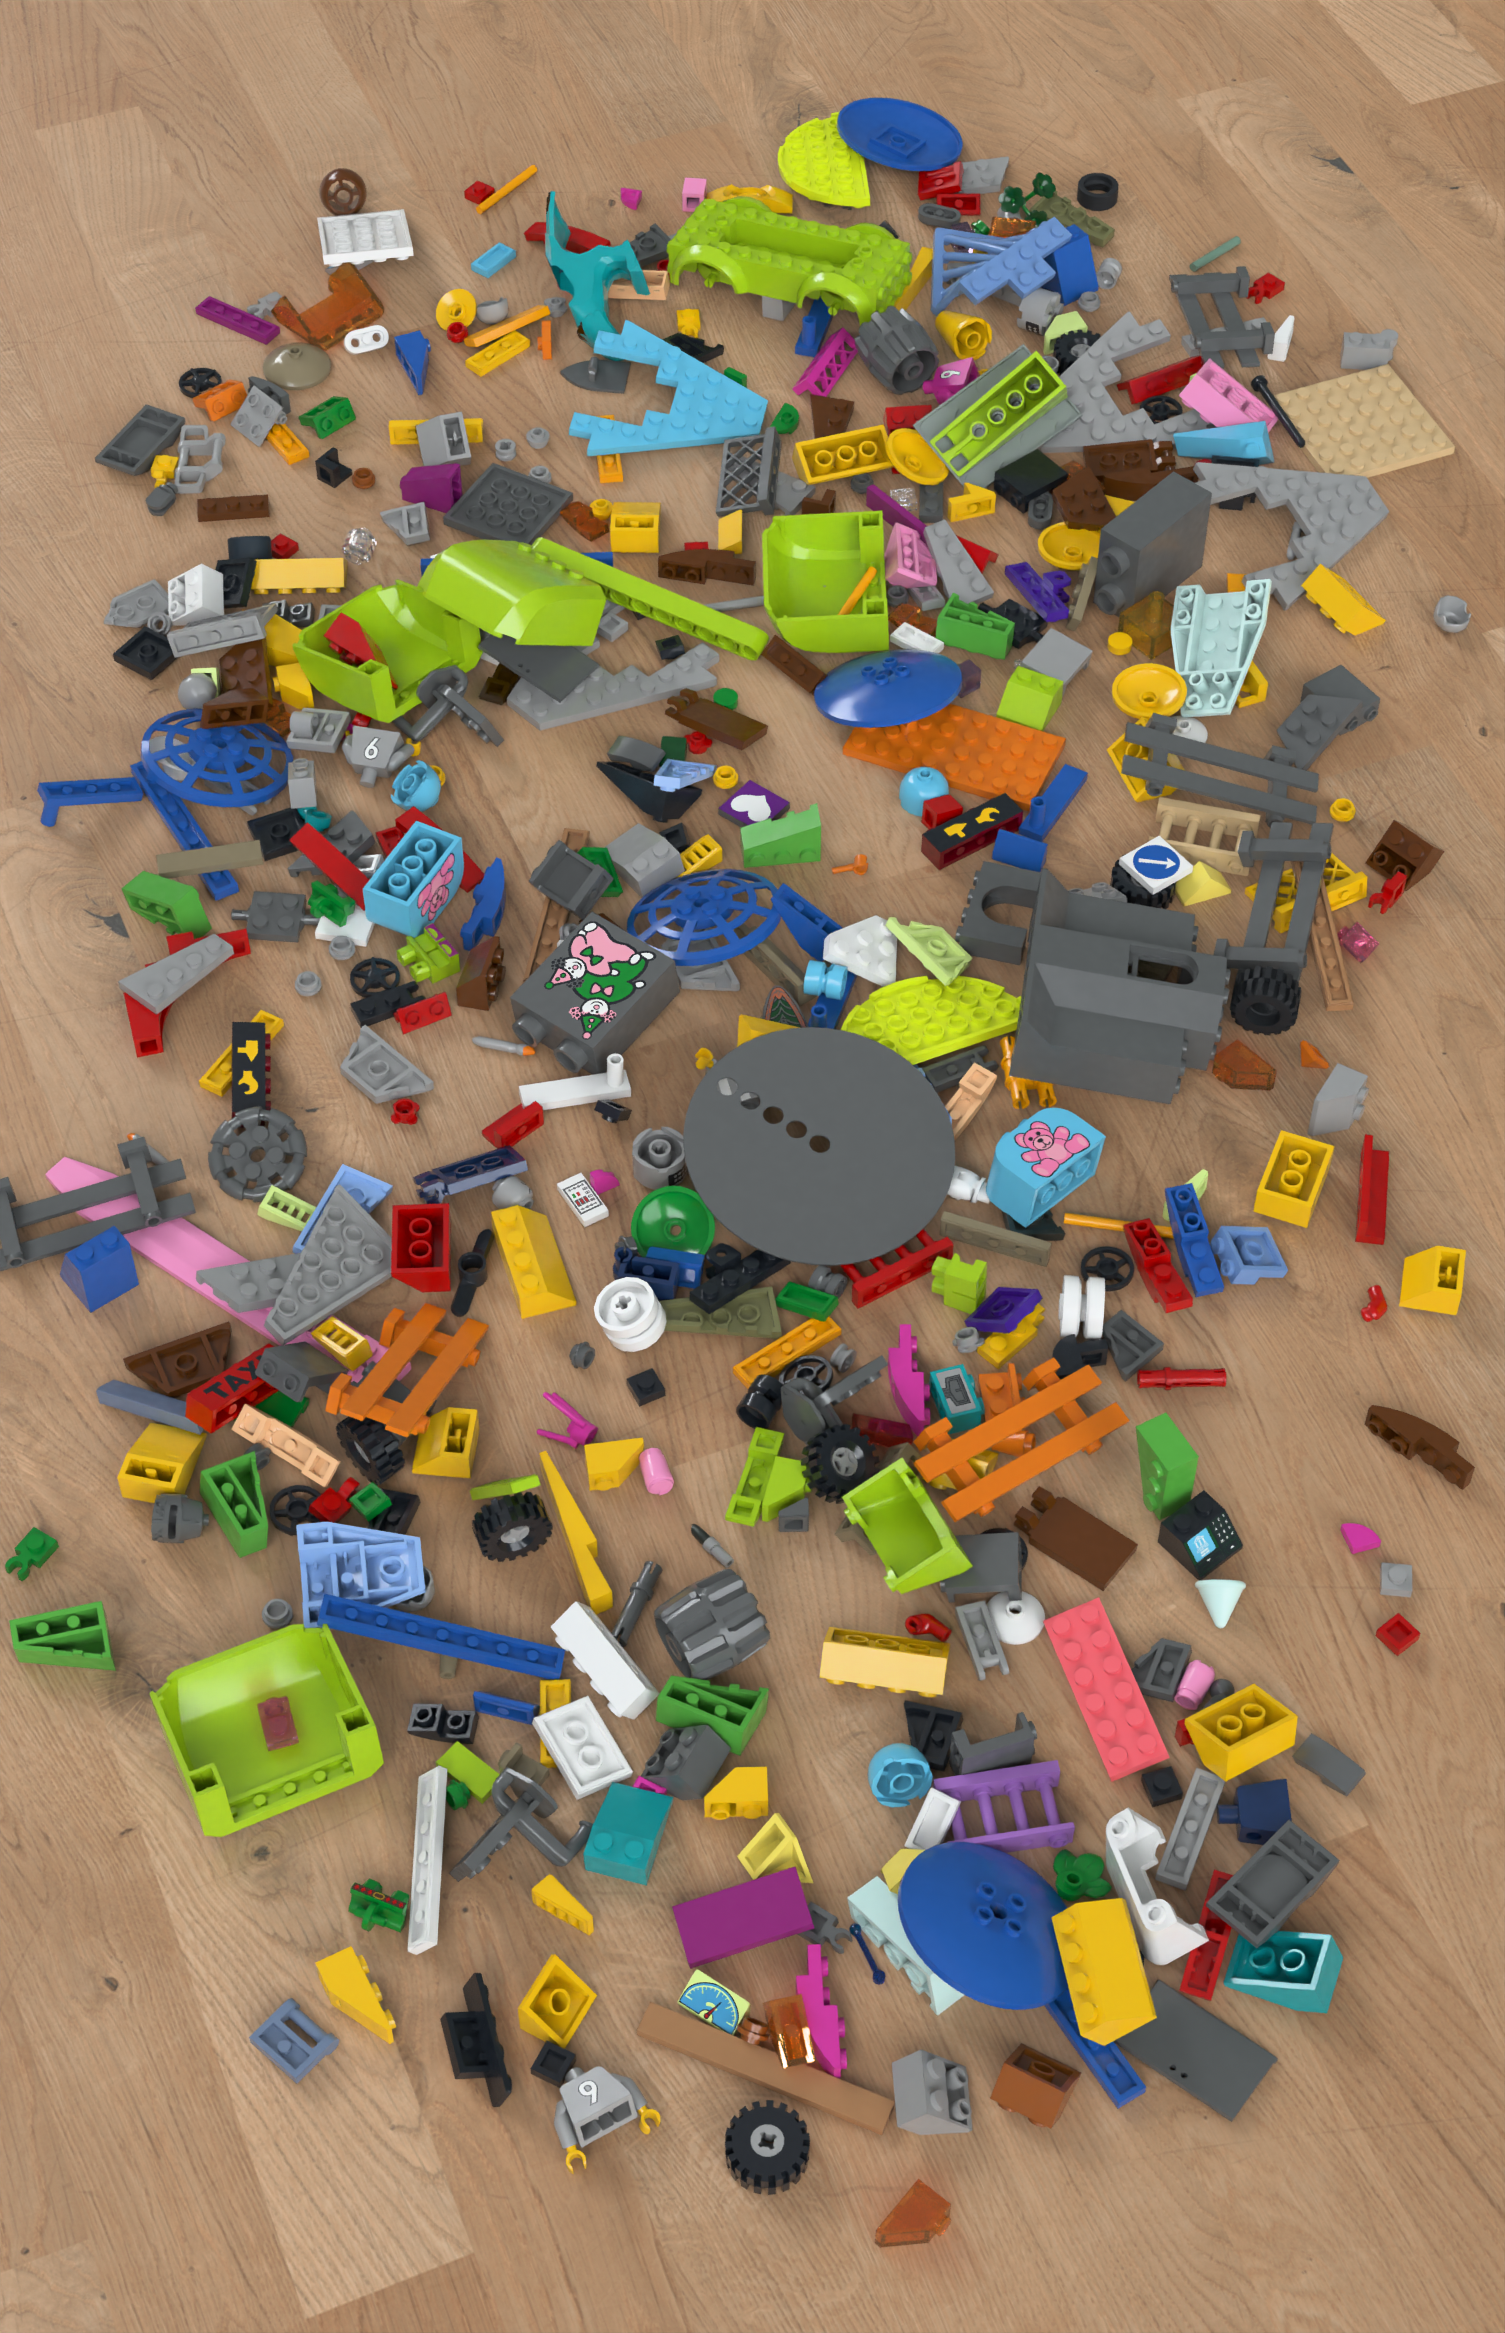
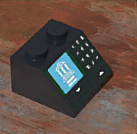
M1204 1490L1162 1521L1160 1525L1158 1543L1198 1580L1204 1579L1243 1548V1544L1226 1510Z

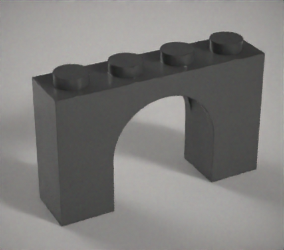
M983 861L981 871L976 870L973 881L975 889H970L967 904L970 905L969 908L964 907L961 918L963 927L958 926L955 941L959 942V945L971 956L1020 965L1026 947L1027 929L997 923L988 918L984 911L997 904H1013L1033 908L1041 872Z

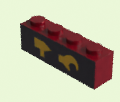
M1006 793L996 798H991L989 801L971 808L967 812L923 833L921 852L938 870H941L995 843L999 829L1012 833L1019 831L1023 821V810Z
M232 1022V1118L236 1116V1112L250 1107H262L263 1110H271V1101H266V1094H271V1078H265V1072H270L271 1056H265V1050H270L271 1034L265 1033V1023ZM261 1120L260 1126L265 1127V1121Z

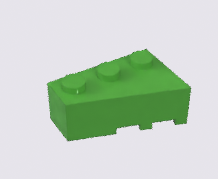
M671 1675L657 1697L656 1721L672 1728L708 1725L731 1748V1753L741 1756L767 1711L769 1688L759 1687V1691L739 1689V1684L730 1683L729 1687L710 1685L709 1680Z

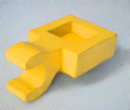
M168 455L155 456L151 467V476L156 478L155 488L162 484L165 485L168 478L175 479V469L178 467L179 457Z

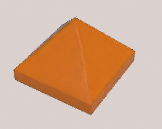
M1306 1040L1300 1042L1301 1067L1321 1069L1329 1067V1063L1317 1047Z

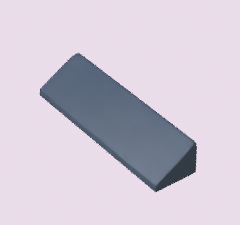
M112 1380L96 1390L99 1403L199 1435L204 1430L185 1417L186 1402L117 1380Z

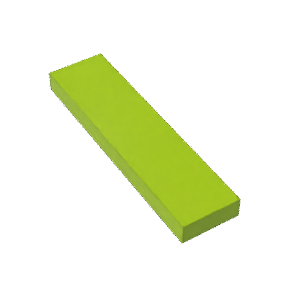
M535 1474L498 1480L471 1488L470 1494L472 1501L510 1495L540 1486L538 1475Z

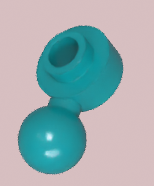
M317 807L297 808L301 819L305 820V823L308 822L318 832H322L330 827L332 816L329 813L319 811Z

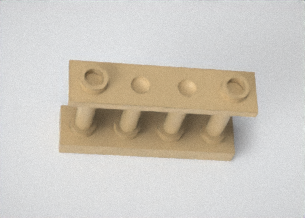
M1159 797L1155 821L1162 823L1159 836L1190 864L1194 866L1201 861L1217 871L1248 876L1250 867H1243L1238 854V848L1243 831H1253L1255 838H1257L1261 815ZM1172 825L1187 827L1184 842L1168 840ZM1197 829L1212 832L1209 847L1194 844ZM1223 834L1238 837L1234 852L1219 849ZM1149 836L1148 842L1156 837Z

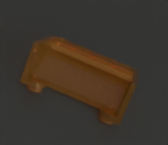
M351 262L342 263L329 276L328 289L333 293L329 297L298 314L287 297L283 296L273 307L271 313L281 325L309 344L315 345L324 351L344 341L345 336L349 332L365 328L380 319L384 313L382 302L357 267L351 264Z

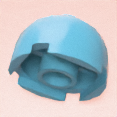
M418 760L415 761L418 764L413 767L410 764L405 766L397 775L392 785V788L395 789L394 796L391 794L393 803L406 811L414 806L423 812L433 807L439 800L441 791L439 776L432 767Z
M931 767L912 769L904 776L899 787V799L901 800L902 808L916 816H922L924 801L949 794V785L946 778L940 771Z
M893 1743L881 1748L871 1759L867 1773L873 1795L876 1796L879 1803L889 1807H905L910 1805L908 1800L916 1796L921 1799L930 1789L933 1778L924 1755L917 1748L905 1743Z

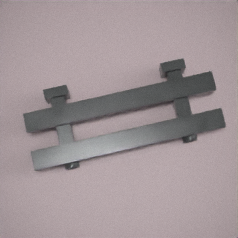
M1245 266L1236 267V273L1222 274L1221 272L1204 273V275H1169L1172 293L1175 292L1193 336L1194 347L1198 349L1204 364L1210 358L1224 369V362L1219 350H1235L1242 368L1260 367V361L1255 348H1261L1263 354H1273L1275 332L1271 323L1263 322L1260 329L1246 330L1230 292H1237L1239 298L1248 297L1250 276ZM1211 293L1226 331H1210L1195 294Z
M1157 713L1152 714L1145 727L1127 722L1124 741L1148 747L1149 754L1148 760L1124 754L1121 774L1146 780L1145 790H1147L1149 795L1160 796L1166 785L1266 812L1265 822L1270 828L1272 822H1283L1285 818L1311 825L1316 823L1317 806L1287 798V785L1315 793L1318 791L1319 774L1292 767L1296 760V751L1272 745L1264 759L1177 736L1173 734L1177 727V719ZM1168 753L1267 779V793L1167 766Z
M1272 822L1268 839L1255 838L1253 831L1242 832L1238 854L1243 867H1253L1255 860H1263L1244 946L1233 947L1230 946L1228 939H1217L1213 954L1215 956L1227 957L1226 969H1238L1236 979H1238V975L1241 972L1245 973L1246 969H1255V966H1262V968L1272 966L1273 969L1280 968L1284 970V973H1290L1293 979H1296L1298 982L1300 981L1302 968L1307 966L1306 950L1326 860L1331 857L1330 842L1334 828L1333 823H1312L1309 839H1290L1293 829V823ZM1285 861H1304L1285 947L1265 948Z
M145 1137L117 1144L125 1169L130 1168V1174L12 1208L11 1203L16 1202L17 1199L9 1177L0 1179V1240L2 1244V1249H0V1271L18 1268L30 1262L71 1251L113 1226L124 1235L196 1213L191 1193L157 1202L154 1188L186 1179L181 1158L148 1168L147 1163L151 1162L152 1158ZM137 1193L140 1208L26 1242H20L17 1230L19 1228Z

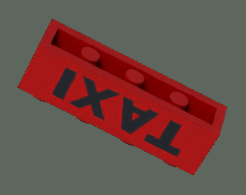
M268 1343L243 1360L233 1364L219 1375L212 1377L203 1385L190 1391L186 1398L185 1417L212 1434L237 1418L244 1404L254 1407L279 1391L255 1374L265 1348L274 1346Z

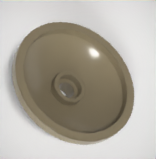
M302 342L289 343L274 349L263 362V373L267 381L285 390L312 388L322 383L331 371V361L328 354L315 345Z

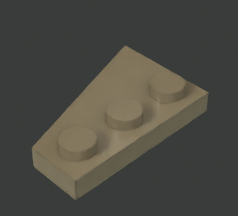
M1091 556L1087 564L1083 563L1080 568L1078 583L1072 593L1073 602L1068 607L1069 616L1066 628L1072 631L1077 629L1082 620L1096 576L1098 558Z

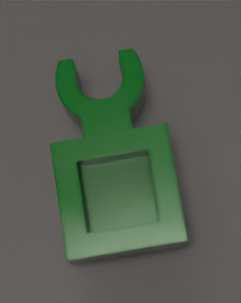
M33 1527L14 1548L18 1556H14L6 1562L5 1568L7 1573L10 1574L15 1568L20 1567L21 1569L17 1573L20 1581L25 1580L30 1574V1567L32 1565L41 1568L58 1549L57 1540Z

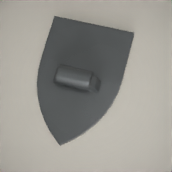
M591 357L589 361L579 362L560 371V374L568 382L586 390L624 394L631 362L599 360L597 357Z

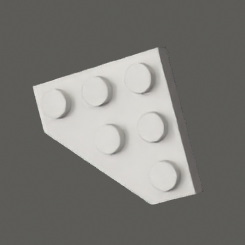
M875 915L830 933L824 939L823 959L832 964L847 966L848 971L884 987L896 982L897 937L885 926L887 920Z

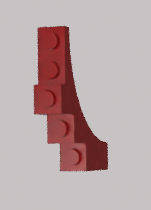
M247 929L216 934L233 946L234 954L224 962L251 954ZM192 931L166 936L169 954L172 955L208 936L194 939ZM154 963L145 964V968ZM123 993L137 1058L163 1053L165 1020L175 1001L158 1014H155L127 993Z

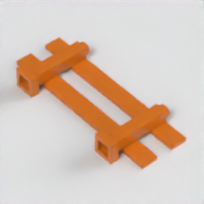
M425 1303L410 1322L403 1319L405 1311L394 1308L384 1320L379 1345L389 1348L359 1387L351 1385L352 1376L341 1373L330 1386L325 1411L336 1415L341 1409V1414L360 1421L367 1417L386 1424L385 1430L404 1437H408L410 1433L414 1435L418 1433L425 1434L431 1420L430 1417L426 1416V1412L461 1366H476L481 1353L480 1350L476 1349V1345L488 1331L489 1325L467 1318L454 1337L434 1330L446 1315L447 1310ZM418 1350L437 1357L403 1403L383 1397L384 1393Z
M1053 1357L1032 1369L1022 1381L1028 1391L1035 1387L1039 1392L954 1440L948 1435L953 1426L947 1417L925 1428L919 1434L914 1444L919 1451L928 1448L931 1453L916 1460L913 1464L926 1483L946 1473L958 1492L941 1502L954 1522L971 1513H978L980 1517L986 1516L996 1508L992 1503L995 1499L1080 1450L1082 1452L1086 1451L1088 1455L1093 1454L1103 1446L1100 1440L1104 1436L1130 1421L1117 1402L1089 1418L1080 1408L1075 1399L1102 1384L1089 1364L1060 1380L1056 1372L1061 1366ZM1052 1412L1055 1413L1065 1427L1066 1431L982 1479L978 1477L967 1461Z

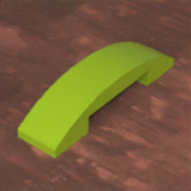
M756 1427L748 1449V1458L736 1493L732 1495L725 1515L726 1521L755 1526L762 1512V1503L775 1456L780 1457L785 1433Z

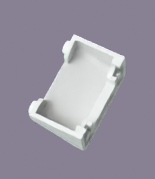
M1128 1807L1114 1815L1107 1823L1106 1866L1119 1898L1126 1900L1135 1937L1142 1954L1147 1960L1156 1965H1165L1206 1943L1209 1939L1202 1925L1199 1923L1189 1925L1183 1919L1177 1917L1170 1903L1163 1899H1157L1146 1870L1159 1863L1155 1857L1156 1848L1159 1844L1165 1843L1166 1839L1159 1826Z

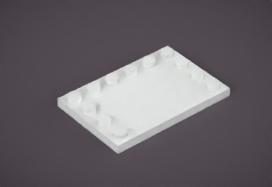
M404 209L317 218L324 264H329V266H340L344 262L362 264L365 260L384 262L387 260L386 258L405 260L409 256H414Z

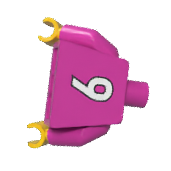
M973 357L941 365L937 368L933 380L923 382L924 393H934L937 402L941 405L988 369L978 371Z

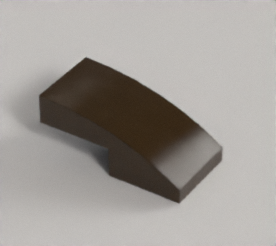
M499 662L493 676L487 678L479 699L503 705L521 677Z

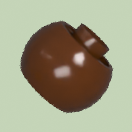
M338 168L332 170L323 178L319 189V196L324 207L333 215L356 214L362 209L366 201L367 189L363 179L356 172L347 168ZM343 180L353 183L355 185L352 189L350 185L343 183ZM338 181L339 184L335 186L334 191L332 193L329 190V188L333 183ZM345 190L349 193V197L344 200L340 199L337 196L338 192Z

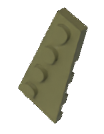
M1055 191L1050 199L1043 196L1029 209L1030 212L1033 210L1045 211L1047 213V221L1055 217L1065 228L1075 224L1088 234L1090 243L1102 248L1114 237L1115 229L1095 216L1089 217L1086 215L1085 209L1074 207L1071 205V200L1067 197H1059L1057 195L1058 191Z
M773 1287L749 1289L711 1314L706 1313L692 1303L689 1297L659 1301L666 1313L667 1322L664 1331L774 1339L782 1337Z

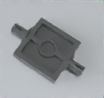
M254 891L252 903L248 910L232 909L231 912L232 920L247 921L248 938L252 940L298 943L300 932L304 926H318L320 918H315L305 913L307 900L304 894Z

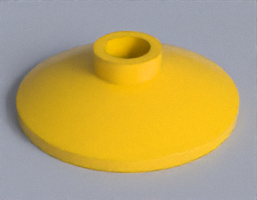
M454 289L446 293L440 299L436 308V319L440 327L447 331L448 326L454 322H461L464 326L468 327L474 320L477 312V303L474 296L464 289Z

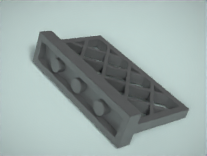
M775 427L766 428L765 434L724 440L716 505L718 517L727 516L738 510H742V513L763 511L765 516L774 514L782 447L781 438ZM756 443H763L757 451L752 449ZM741 446L742 448L734 455L730 453L731 447ZM748 451L752 455L744 462L741 461L739 458ZM755 460H760L761 463L754 470L749 467ZM736 462L740 466L732 473L729 472L728 468ZM744 470H747L749 474L740 480L737 476ZM756 477L759 481L751 488L747 484ZM733 480L738 483L730 491L726 489V486ZM742 488L747 490L740 498L735 496ZM753 495L757 498L756 503H745ZM730 499L735 501L730 507H724V504Z

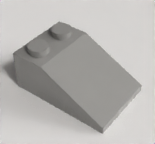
M639 823L604 847L609 851L616 873L641 898L685 871L680 853L664 837Z

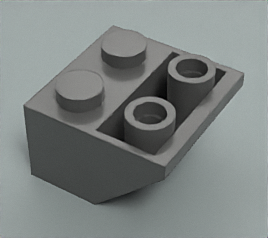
M708 1725L668 1729L661 1736L660 1744L655 1753L647 1760L641 1777L666 1788L667 1794L680 1800L703 1799L731 1748Z

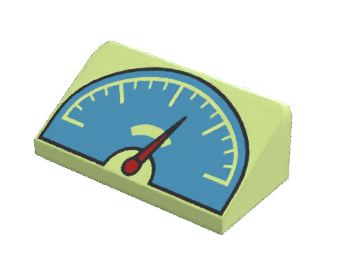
M698 1969L690 1978L678 2000L680 2006L712 2027L733 2036L737 2033V2025L742 2023L744 2017L750 2015V2003Z

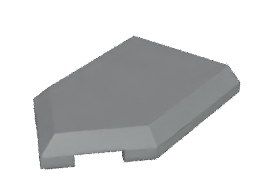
M153 579L112 598L110 610L104 619V624L138 628L147 624L149 617L156 612L168 614V593Z

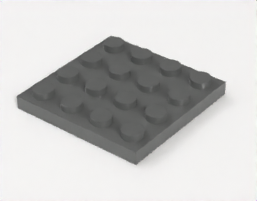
M492 463L444 515L443 522L444 525L480 539L517 541L532 545L573 501V493Z

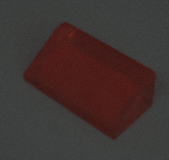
M855 1413L852 1415V1429L855 1427L860 1429V1436L866 1434L870 1438L867 1443L891 1447L907 1442L911 1445L913 1442V1434L909 1424Z

